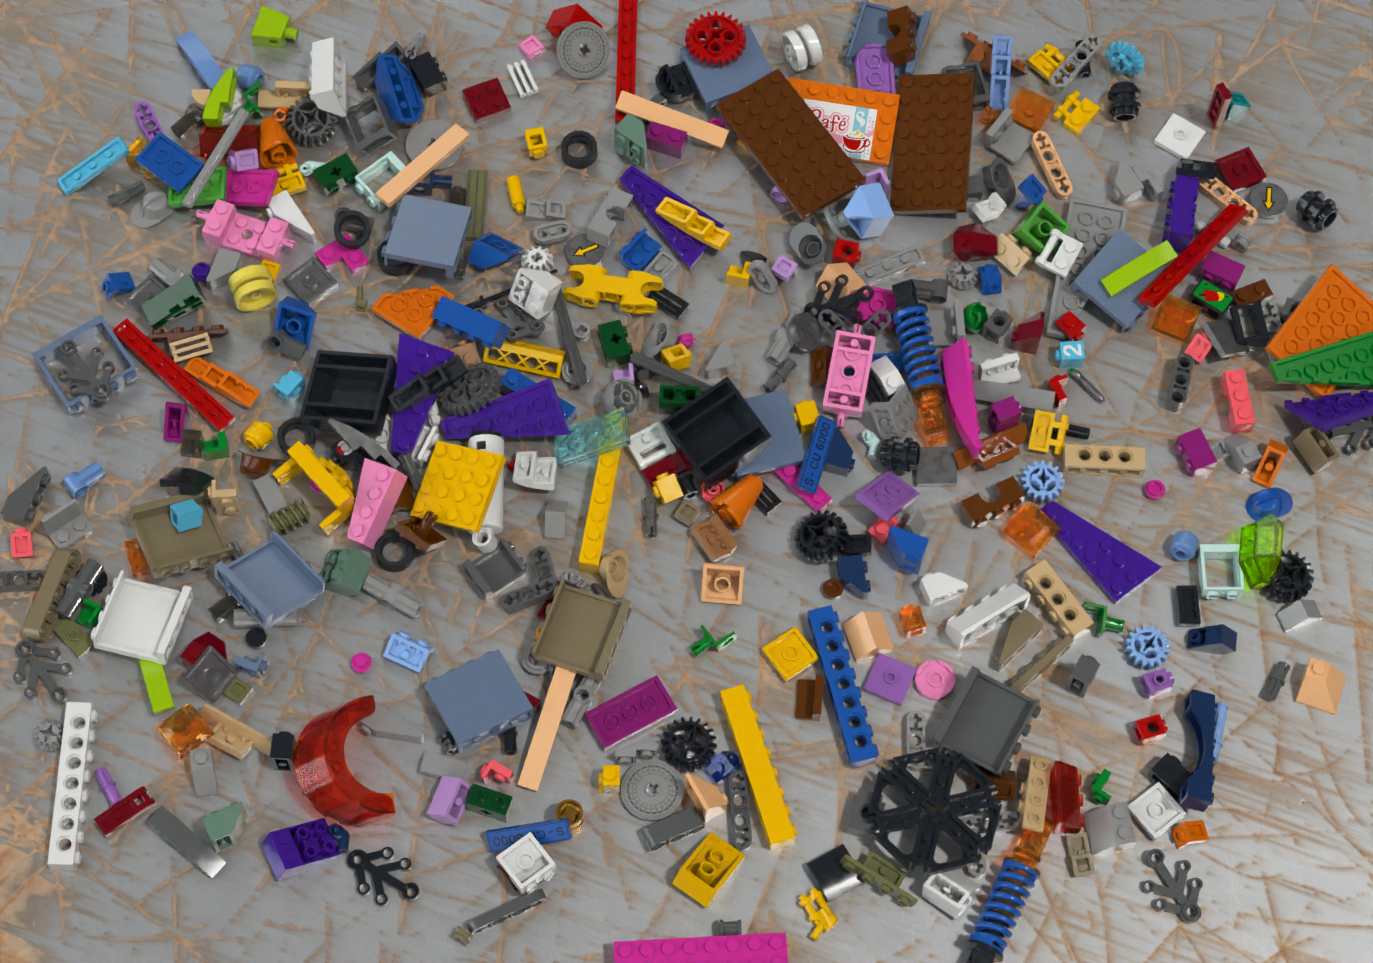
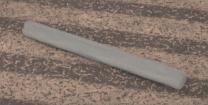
M240 108L183 199L182 204L184 206L192 208L249 117L247 110Z

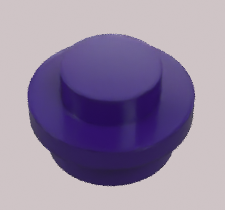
M199 262L194 265L192 275L198 281H206L211 267L204 262Z

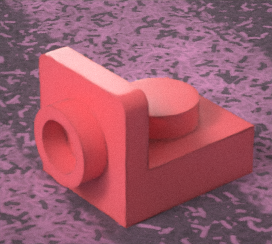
M1202 331L1201 334L1197 332L1184 353L1191 355L1193 359L1201 363L1213 344L1205 332Z
M894 516L887 522L878 518L868 529L867 534H871L872 538L883 546L887 542L890 525L898 527V518Z
M27 527L15 528V532L10 533L12 558L34 556L33 530L28 531Z
M491 759L489 764L486 763L480 771L481 781L484 784L487 783L492 774L493 778L500 783L505 781L510 784L514 779L512 770Z

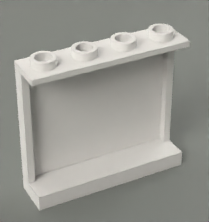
M121 570L119 576L115 577L111 594H108L106 597L104 611L101 610L99 613V623L91 632L94 648L166 665L193 600L192 587L184 585L182 591L152 585L125 578L124 571Z

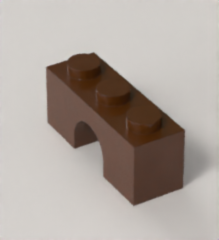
M908 5L887 12V27L895 38L887 40L886 55L894 66L915 60V52L917 51L915 37H917V15L914 11L912 12Z
M1014 476L995 485L994 494L998 499L995 502L989 503L984 501L979 493L961 501L959 510L971 529L976 526L978 528L982 527L988 520L992 518L998 519L1010 509L1016 510L1023 505L1025 494Z

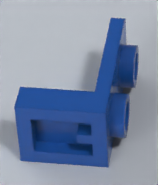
M1034 174L1028 175L1017 187L1023 194V197L1014 206L1017 209L1027 208L1033 204L1037 205L1043 200L1042 196L1047 190Z

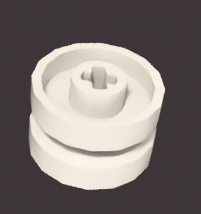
M809 24L798 27L796 32L789 30L781 34L784 54L795 72L806 69L808 64L814 66L822 62L823 55L819 40Z

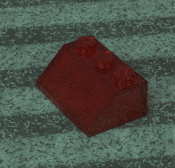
M222 125L221 128L203 126L199 134L200 157L209 159L229 125ZM243 125L224 155L225 159L229 156L228 151L230 150L240 151L252 148L257 149L259 156L260 125Z
M1055 761L1050 771L1053 834H1077L1085 824L1084 814L1080 813V807H1083V795L1079 794L1082 778L1081 774H1078L1076 766L1061 761Z

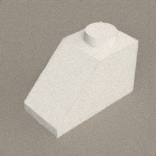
M886 355L871 363L870 370L880 385L886 399L893 397L901 385L905 384L898 369Z
M931 572L921 578L919 587L928 607L966 594L968 585L966 582L944 573L938 572L934 574Z

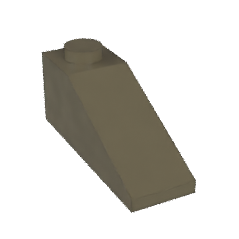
M1026 608L1021 613L1019 611L1016 612L1010 619L1012 622L996 669L999 672L1042 631L1044 624Z

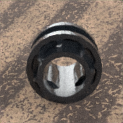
M1128 81L1117 82L1110 87L1107 98L1113 103L1108 106V113L1112 115L1114 120L1131 121L1139 116L1138 113L1142 110V106L1136 100L1141 97L1140 89L1133 82Z
M1310 190L1304 193L1297 202L1296 211H1298V217L1302 221L1310 219V227L1323 230L1334 222L1338 209H1336V203L1332 199L1324 200L1325 195L1319 190L1315 192Z
M891 436L890 439H885L882 442L880 463L883 467H887L888 471H895L897 466H901L903 472L909 473L910 470H915L919 466L920 444L913 441V438L906 437L904 443L899 442L897 436Z

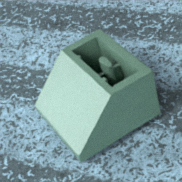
M628 113L614 128L615 149L619 154L629 157L635 165L645 168L647 166V143L644 123Z
M355 547L330 550L326 556L324 567L320 572V575L325 580V590L345 596L359 595L372 558Z
M233 802L227 805L226 809L219 812L212 811L202 819L216 853L237 845L248 820V815L242 802Z

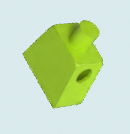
M262 6L251 33V38L255 46L282 48L287 38L297 40L299 29L291 28L289 16Z

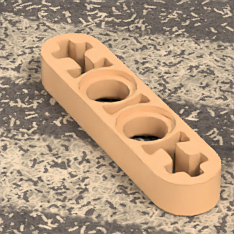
M1037 131L1031 139L1032 148L1055 196L1062 200L1067 199L1073 191L1069 177L1049 135L1044 131ZM1037 138H1039L1040 140H1044L1043 143H1041L1040 141L1037 142ZM1044 153H1049V154H1051L1052 157H1053V160H1051V161L1045 160V159L1043 158V154H1044ZM1051 170H1058L1060 177L1052 176ZM1061 186L1063 189H1067L1066 193L1060 191Z
M1216 177L1214 179H1206L1207 182L1204 183L1200 181L1206 178L1199 179L1198 190L1222 209H1225L1230 201H1235L1239 206L1246 207V215L1251 214L1252 217L1246 218L1244 216L1239 221L1241 224L1251 226L1256 222L1258 217L1257 210ZM1215 189H1220L1223 191L1224 195L1217 196L1214 194L1213 191Z

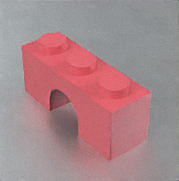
M1244 369L1224 371L1220 383L1224 399L1228 398L1230 411L1228 420L1231 434L1237 432L1249 433L1256 422Z

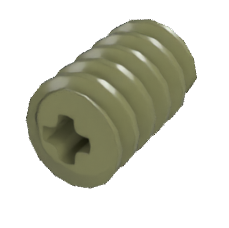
M302 498L301 504L297 500L294 501V508L290 504L286 505L287 511L279 508L280 515L273 511L272 519L265 515L271 530H275L279 535H282V529L289 533V526L296 529V522L303 526L304 518L309 522L311 521L310 513Z

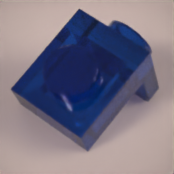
M722 751L704 768L715 782L719 784L734 770H739L742 765L739 763V757L734 752Z

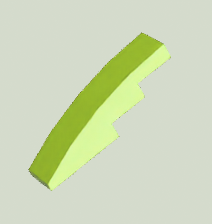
M1168 240L1106 276L1101 282L1110 296L1113 297L1127 287L1129 288L1141 279L1159 270L1177 258L1178 255Z
M139 659L154 714L157 715L175 709L163 664Z

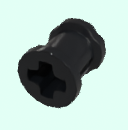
M685 474L677 479L684 495L682 496L683 499L690 500L700 494L699 489L694 485L692 474Z

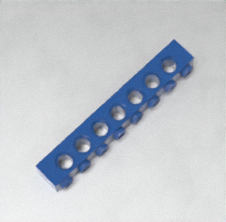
M832 605L809 610L807 613L808 624L817 655L819 656L850 767L855 769L875 764L876 758L879 756L878 747L872 743V727L866 723L865 705L861 706V690L859 686H855L856 674L854 668H850L848 662L851 660L849 650L845 649L843 642H845L844 633L842 630H839L837 625L839 623L838 613L833 611ZM829 627L832 631L826 633L822 631V628ZM832 645L835 646L837 650L830 651L827 649V647ZM839 664L843 669L835 670L832 666ZM845 683L848 685V688L841 689L838 685ZM851 702L854 707L846 708L844 703ZM851 721H856L860 724V726L855 728L852 727L849 723ZM861 740L866 745L863 747H859L855 744V742Z

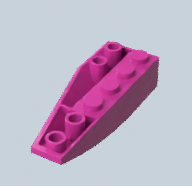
M963 338L941 352L940 366L943 383L945 384V398L954 425L972 457L978 459L979 451L983 450L982 439H979L978 435L980 434L979 422L977 423L978 411L977 406H975V391L972 374H974V362H970L972 348L968 346L967 338Z

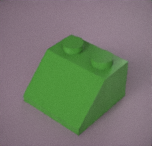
M1042 201L1031 208L1012 235L1027 248L1042 253L1053 228L1066 234L1071 226ZM1057 240V242L1055 243L1053 249H1054V248L1056 247V245L1059 243V240Z

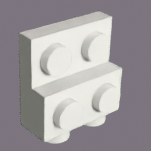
M531 832L496 856V860L522 895L525 892L528 894L534 892L538 888L537 884L543 879L545 881L550 880L555 875L554 871L557 870L554 861Z

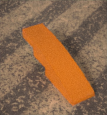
M199 356L192 357L183 369L189 376L247 408H250L261 394L259 390L230 371L226 372L212 362L209 364Z

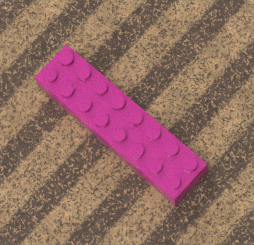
M786 932L615 941L614 963H788Z

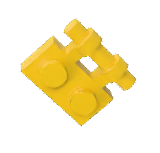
M1047 43L1043 48L1047 53L1039 49L1028 59L1027 64L1050 82L1053 73L1068 56L1065 57L1056 46H1051ZM1070 65L1065 67V70L1067 68L1071 72L1075 70L1074 67ZM1063 75L1058 81H1055L1056 84L1062 81Z
M1075 90L1065 98V102L1055 109L1052 118L1056 121L1063 118L1065 121L1062 126L1078 137L1099 113L1101 107L1086 97L1080 102L1077 100L1080 92ZM1070 106L1075 108L1072 113L1067 111Z
M296 162L292 164L286 163L283 164V167L275 169L280 173L279 176L284 174L286 176L278 178L272 197L287 190L290 196L307 190L301 172L292 173V171L298 170Z
M1036 409L1028 449L1048 453L1049 445L1055 446L1054 454L1061 455L1062 449L1066 444V441H1064L1066 430H1069V415L1061 414L1060 422L1054 421L1056 413ZM1053 427L1058 428L1056 439H1051Z

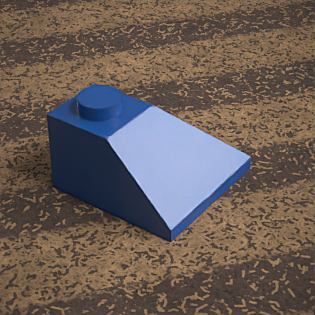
M488 232L475 239L468 261L472 262L477 268L485 269L516 256L524 248L492 232Z
M287 296L279 302L273 331L276 329L286 331L288 336L307 344V350H309L317 313L306 302Z

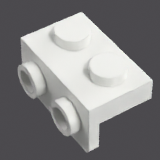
M1017 352L1013 354L1006 353L1001 355L1000 358L982 361L977 373L979 379L1003 384L1020 380L1021 375L1017 368L1020 359Z
M435 425L433 428L424 426L411 456L415 465L421 468L424 462L429 461L432 454L431 449L440 439L438 427Z

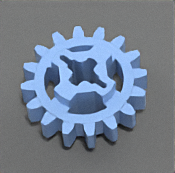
M1044 460L1041 461V464L1034 461L1033 467L1028 464L1026 471L1023 470L1022 472L1023 478L1020 481V484H1024L1022 491H1028L1026 497L1028 498L1032 495L1033 502L1038 498L1042 504L1044 499H1047L1050 503L1052 496L1057 499L1059 493L1063 491L1064 487L1062 486L1065 483V480L1061 479L1063 472H1057L1058 466L1051 467V461L1048 465L1045 464Z
M1143 625L1141 630L1135 627L1134 633H1129V639L1125 642L1127 645L1125 652L1130 653L1129 660L1135 659V666L1141 663V669H1144L1146 665L1153 669L1154 664L1160 667L1161 661L1165 662L1167 660L1166 655L1170 653V649H1168L1170 642L1165 641L1167 634H1160L1162 629L1155 631L1154 625H1151L1150 629ZM1152 643L1151 646L1144 651L1145 647L1147 645L1149 646V644Z

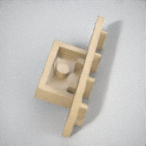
M289 80L276 81V91H259L257 106L261 109L286 107L290 110V105L296 107V100L300 103L302 102V96L309 100L310 82L305 80L301 82Z
M204 703L200 718L215 726L207 735V742L240 760L252 748L270 756L272 739L269 736L243 724L216 707Z
M1031 756L1028 776L1025 782L1020 783L1018 793L1021 794V800L1019 799L1016 812H1019L1018 821H1022L1023 829L1042 833L1044 830L1051 760Z

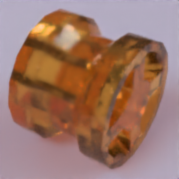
M987 105L982 124L989 123L993 125L1000 116L1001 109H992L991 106Z

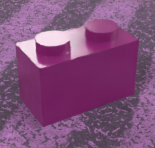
M651 121L645 135L647 149L681 159L687 145L688 132Z
M1211 250L1199 271L1198 278L1201 279L1203 277L1206 280H1211L1216 286L1231 292L1235 290L1245 265Z
M1014 396L991 404L987 422L994 434L1019 423L1023 412L1020 402H1016Z
M1201 428L1178 436L1175 449L1178 455L1182 456L1184 467L1187 472H1190L1192 478L1215 469L1218 461Z

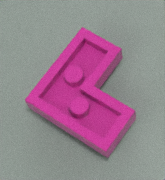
M348 233L343 235L345 239L353 241ZM337 240L315 252L316 258L326 270L342 260L353 274L369 265V260L360 248H344Z

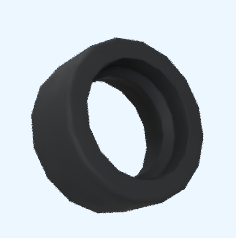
M573 131L564 137L561 143L562 158L567 165L576 169H584L595 162L597 158V142L594 136L585 131ZM583 142L590 146L591 151L584 157H574L569 154L568 148L573 143Z
M350 210L338 216L334 224V237L341 246L348 249H358L369 240L371 226L368 218L363 213ZM348 219H356L364 227L363 235L356 241L347 240L341 234V226Z
M386 240L383 241L377 250L378 265L382 272L394 277L408 273L414 263L403 262L400 265L388 264V266L384 264L382 248L384 245L387 246L388 242Z
M292 418L283 422L277 432L278 444L282 452L289 456L287 450L291 447L286 444L285 435L293 429H304L309 437L305 444H308L312 450L315 448L316 435L313 426L300 421L299 418Z
M397 531L385 533L378 539L375 545L378 564L389 572L405 570L414 560L412 542L402 538ZM391 542L403 543L407 549L406 556L400 561H388L383 556V548Z

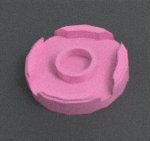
M929 660L919 666L915 674L914 683L917 691L923 697L938 701L945 699L952 693L955 688L956 678L954 670L949 664L942 660Z

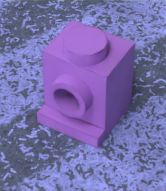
M1162 668L1149 674H1143L1139 682L1149 700L1171 692L1174 677L1171 672H1166V669Z

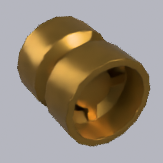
M566 799L561 801L555 810L556 819L568 817L571 832L574 834L582 828L583 809L575 800Z

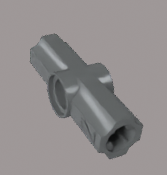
M88 558L78 575L73 576L66 586V593L55 608V611L67 619H72L83 599H89L94 589L93 585L104 569L103 565Z

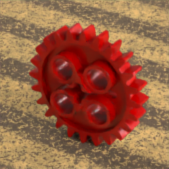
M717 11L714 12V15L707 12V17L700 14V20L694 18V24L689 23V29H686V49H689V55L693 54V60L699 58V64L705 61L707 62V67L711 63H713L714 68L719 63L724 67V62L731 65L732 59L737 61L738 55L742 56L743 50H745L746 31L742 30L743 24H738V19L732 20L731 14L728 17H725V12H722L721 16L718 15Z

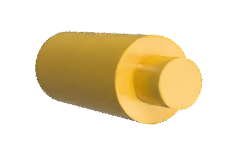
M513 175L506 179L512 208L516 209L518 214L524 212L523 207L526 205L520 177Z

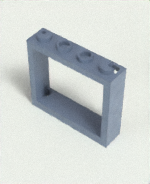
M102 314L32 353L36 364L70 416L80 413L85 407L99 401L95 400L93 395L82 394L69 402L46 367L47 363L63 355L60 346L65 340H73L79 346L100 333H105L128 368L110 378L109 385L113 393L118 391L123 385L134 382L140 376L137 367ZM106 391L100 392V395L105 394Z

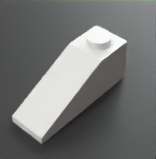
M287 190L273 196L269 206L265 209L269 218L273 217L288 222L292 233L312 244L317 243L315 232Z

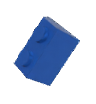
M890 525L886 545L898 568L907 574H919L929 538Z

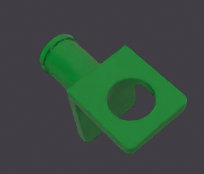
M257 81L243 94L247 104L242 109L249 112V117L254 112H258L262 117L265 116L251 101V98L264 87L260 81Z
M1087 601L1081 605L1086 613L1098 615L1095 637L1099 638L1105 632V629L1122 633L1124 629L1122 624H1125V621L1108 617V606Z
M702 625L700 627L704 632V637L690 646V649L697 657L711 646L720 652L735 641L737 635L733 631L717 643Z

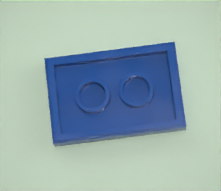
M161 132L135 158V162L179 194L199 175L205 165Z

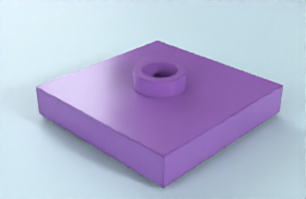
M879 653L863 691L902 706L917 668Z

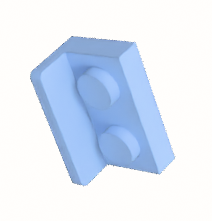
M400 630V632L392 633L383 656L419 673L422 672L427 658L434 648L430 647V643L425 640L418 639L417 641L412 639V635Z

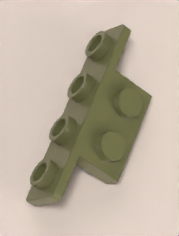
M873 851L868 853L862 864L847 854L839 861L847 871L856 872L866 883H873L885 895L895 897L899 904L905 907H912L917 903L918 899L899 888L907 873Z

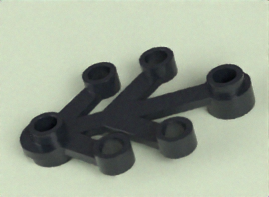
M841 274L835 280L836 285L829 301L821 304L825 293L831 289L830 282L824 280L819 283L814 301L809 302L805 306L804 312L811 313L810 315L818 320L819 313L822 310L830 309L850 319L852 323L857 324L863 319L862 313L860 311L853 312L843 307V305L858 300L864 303L869 302L874 296V291L870 286L864 285L856 293L839 298L843 287L849 281L846 275ZM839 278H843L845 283H840ZM822 284L827 286V290L822 288ZM864 290L869 291V296L864 294ZM812 308L817 310V314L812 312ZM857 314L859 316V320H855L853 315ZM822 315L823 321L829 322L833 327L836 325V321L835 323L831 321V315ZM839 317L845 323L844 318Z
M385 847L380 851L371 853L357 849L348 855L347 862L349 867L356 871L359 884L357 890L361 896H367L371 891L370 885L366 883L365 869L373 877L377 906L385 907L388 904V897L384 892L382 880L401 891L407 901L418 899L420 890L417 884L412 882L405 884L389 874V872L398 870L403 872L410 871L412 863L409 858H402L400 861L379 866L371 863L382 858L385 861H391L394 858V851L391 847ZM390 851L392 854L389 857H385L384 853ZM356 858L362 859V862L356 864L354 861ZM403 862L409 863V866L406 868L401 865ZM362 886H367L368 890L366 892H361L360 888ZM414 890L415 895L408 896V891ZM380 897L386 898L383 903H379L378 899Z

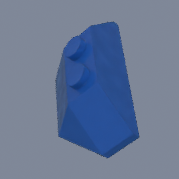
M380 54L375 75V86L379 98L384 100L392 120L398 123H416L424 110V106L414 75L399 61L397 55Z

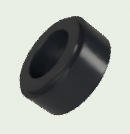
M261 628L250 629L246 634L248 646L252 649L263 648L267 643L265 631Z

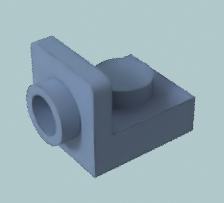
M264 653L260 654L257 663L252 658L246 656L244 658L237 656L234 662L237 671L257 679L260 678L262 673L266 672L269 664Z

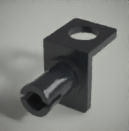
M633 363L637 369L634 371L635 383L647 398L649 397V390L644 381L655 376L657 373Z

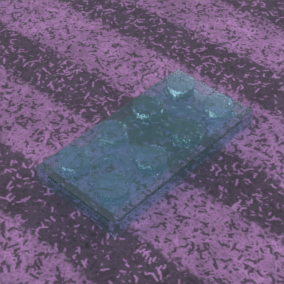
M623 407L568 426L571 435L555 436L556 465L561 469L631 445L628 410Z

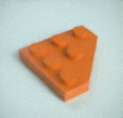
M439 285L421 290L418 288L403 290L402 293L396 294L384 293L371 309L373 313L406 334L421 340L436 322V319L431 316L441 297L444 296L453 300L454 295Z

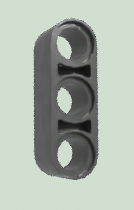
M1180 354L1173 367L1166 399V407L1172 412L1181 411L1187 399L1194 366V359L1189 354ZM1176 381H1181L1183 385L1178 384ZM1173 398L1179 399L1180 402L1174 401Z
M690 807L643 828L641 834L649 851H655L702 830L705 824L697 808Z

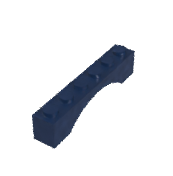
M1191 689L1184 698L1183 717L1189 724L1195 737L1197 763L1193 774L1180 788V806L1204 812L1214 801L1212 786L1215 781L1213 767L1216 759L1213 757V750L1216 746L1214 732L1217 726L1214 717L1217 711V704L1215 703L1214 694Z

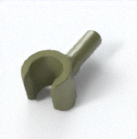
M359 285L358 297L355 301L356 309L366 311L368 300L363 299V286Z

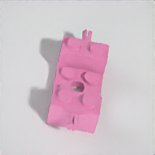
M219 199L216 200L209 213L200 209L196 212V217L206 220L202 229V235L206 243L235 251L260 261L265 259L274 263H278L285 246L292 249L296 246V241L289 240L291 230L288 222L270 217L269 222L237 213L234 204ZM246 233L253 234L252 238L250 239H244L242 237Z
M858 324L854 325L853 333L836 331L822 412L833 413L837 416V428H839L840 421V428H844L845 417L862 418L876 337L861 334L863 326L859 325L858 328ZM846 368H853L855 374L851 377L846 376L843 372Z

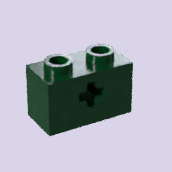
M347 153L314 169L313 175L314 180L325 197L336 194L346 186L355 184V176L358 175V170Z
M621 320L597 325L598 337L607 367L629 363L633 348L631 343H627V328L622 326Z
M660 385L659 413H675L699 396L700 386Z
M477 784L472 785L466 800L468 811L507 823L514 805L513 796Z

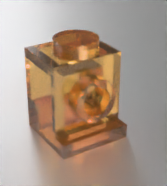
M913 604L904 606L899 612V620L905 638L925 634L927 624L924 621L920 606L914 607Z

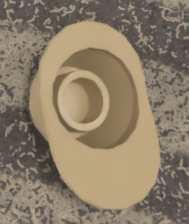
M616 549L612 554H604L599 564V573L604 581L607 582L610 594L615 598L622 597L628 585V555L623 549Z

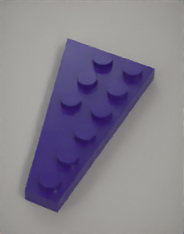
M632 165L620 178L621 185L629 194L633 195V200L689 270L693 268L710 246L688 235L655 212L664 198L668 197L696 209L698 215L714 221L716 227L724 230L723 224Z
M399 333L395 391L417 375H424L438 364L443 365L455 356V352ZM438 393L399 414L394 408L391 453L401 455L409 451L412 456Z
M551 378L494 399L491 404H485V409L480 407L478 413L474 410L471 415L466 412L464 416H461L459 413L457 416L453 415L440 420L445 437L448 440L468 439L470 434L477 431H495L501 433L504 438L571 435Z
M1364 390L1360 391V395L1352 396L1350 392L1324 395L1320 397V400L1301 398V402L1293 403L1292 400H1284V408L1314 425L1319 430L1329 431L1330 429L1344 426L1347 423L1373 416V392Z
M1051 501L1037 511L1036 515L1115 604L1162 569V566L1054 501Z

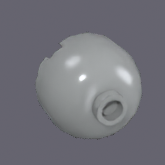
M617 379L608 384L604 389L602 404L609 415L629 418L641 409V392L636 390L634 387L636 384L630 379Z

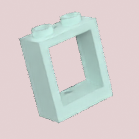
M390 151L355 176V188L359 194H364L367 197L368 203L373 208L376 207L381 212L388 206L377 199L366 184L388 168L397 175L406 166Z
M1200 544L1196 552L1200 597H1206L1207 599H1217L1218 597L1237 599L1241 597L1245 590L1241 545ZM1205 559H1232L1235 587H1207Z

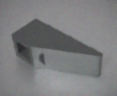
M42 467L8 496L1 512L4 521L27 528L29 523L33 522L36 515V507L43 500V491L45 487L49 486L51 481V475L47 467Z

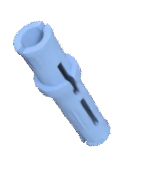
M1222 702L1216 703L1217 711L1214 717V721L1217 722L1214 732L1216 746L1213 750V757L1216 759L1215 764H1218L1219 751L1223 746L1222 735L1228 709L1227 704Z

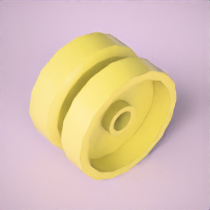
M250 265L234 272L228 280L236 306L241 311L249 312L262 309L270 305L277 298L278 294L272 282L271 274L264 265Z

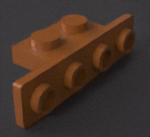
M970 31L967 34L962 32V36L976 44L967 61H978L980 68L990 74L992 44L987 41L981 43L977 40L979 36ZM1018 59L1015 62L1011 60L1012 66L1027 74L1029 70L1024 68L1026 64Z
M1020 422L983 438V450L979 451L978 459L972 457L966 446L953 451L957 468L961 470L975 463H978L984 469L993 468L997 463L1013 459L1014 456L1020 454L1017 445L1029 440L1025 423Z

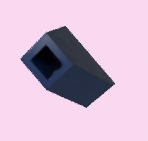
M862 555L838 557L836 564L837 572L843 587L860 599L867 600L868 592H871L870 580H866L865 574L868 573L867 562L863 561Z
M1224 624L1190 629L1187 649L1218 655L1236 652L1237 632Z

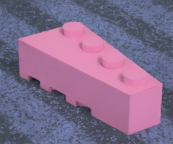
M364 458L347 538L375 551V545L382 536L408 476L394 468Z

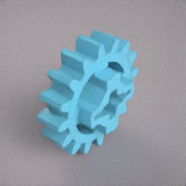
M1120 40L1118 43L1114 41L1106 50L1105 56H1107L1106 60L1111 62L1110 66H1115L1116 71L1122 72L1123 75L1128 73L1129 76H1132V74L1137 76L1145 67L1146 61L1143 60L1145 57L1140 55L1141 51L1135 50V46L1130 45L1128 42L1123 44Z

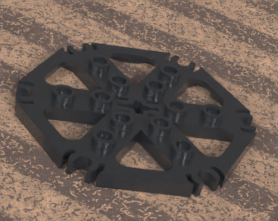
M940 747L893 757V760H889L888 765L892 770H886L882 767L881 773L880 771L878 772L867 817H869L867 823H876L877 825L870 829V833L873 834L872 837L907 870L909 869V864L912 863V872L915 871L917 866H921L923 868L922 875H925L928 867H930L929 876L979 863L981 857L977 852L981 851L987 855L989 850L991 851L1002 806L1000 804L1001 798L994 799L991 796L998 793V788H995L996 784L961 752L959 759L956 760L957 751L954 750L953 755L948 757L945 754L946 748H943L941 755H939ZM930 761L934 764L929 790L906 770L908 765ZM957 770H964L980 786L979 789L950 795L954 775ZM887 786L894 788L910 805L881 811L879 809V802L883 789ZM930 807H932L933 809H935V808L937 807V808H938V814H937V813L931 814V813H930V811H931V808H930ZM978 812L988 813L990 818L985 836L980 838L958 817ZM919 826L914 849L911 854H903L888 839V835L892 832ZM940 832L962 852L963 856L961 859L941 864L935 862L934 853Z

